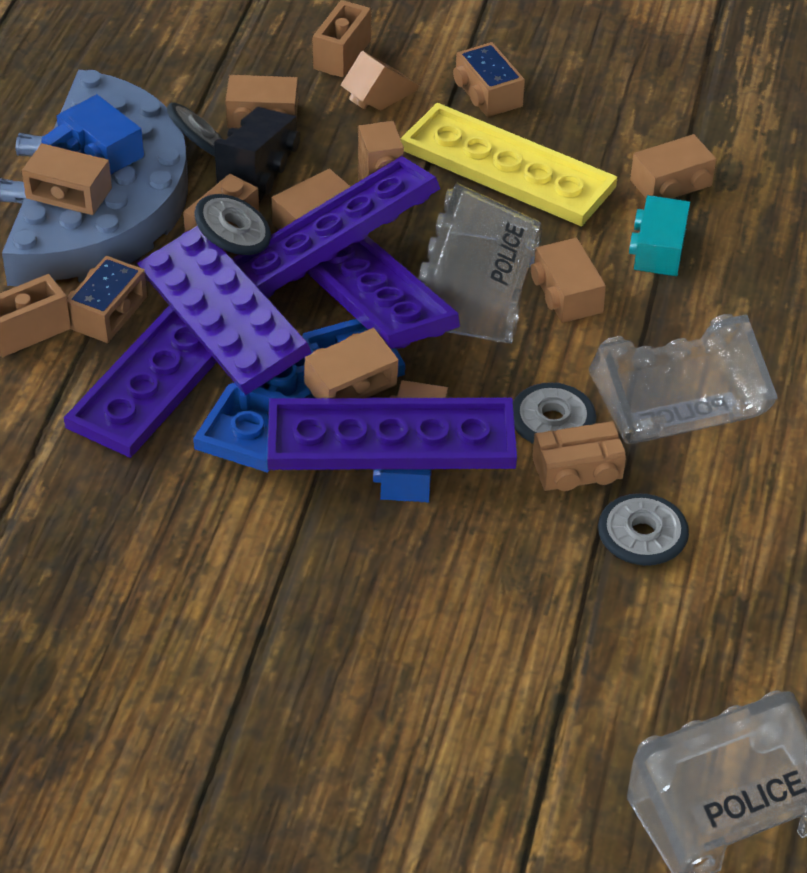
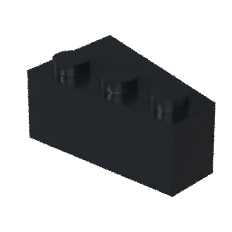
M257 107L241 120L240 126L242 127L239 129L233 127L227 132L228 138L226 140L218 138L214 142L217 184L227 175L232 174L258 188L260 203L265 194H270L274 179L278 173H283L285 170L287 159L291 152L297 151L301 134L297 131L296 116Z

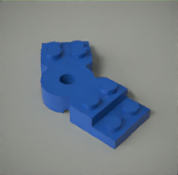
M357 319L303 333L302 337L307 341L313 353L317 349L327 348L345 340L352 334H360L368 329ZM393 348L391 350L399 360L397 377L405 375V363L397 349ZM305 358L246 396L235 383L228 384L194 436V449L268 473L269 398H315L304 383Z

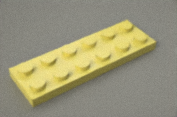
M436 103L400 138L406 153L581 227L614 191L617 185V176L440 103Z

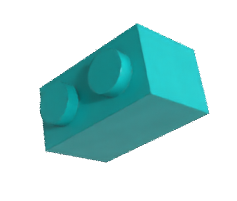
M647 195L645 208L637 209L634 230L640 232H632L629 254L636 255L634 270L678 276L690 201Z

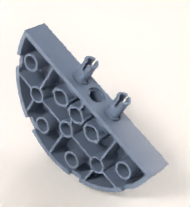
M78 69L60 113L98 94L142 128L144 157L111 174L112 189L94 215L26 199L24 182L0 178V202L22 204L2 251L7 286H19L46 274H50L55 282L56 280L78 277L79 282L84 281L90 269L96 267L105 256L130 264L154 248L153 242L162 234L168 235L183 212L188 196L189 181L186 146L182 131L169 117L167 107L156 97L125 80L101 74L96 70L85 71ZM19 133L15 147L17 156H32L42 143L41 138L43 136Z

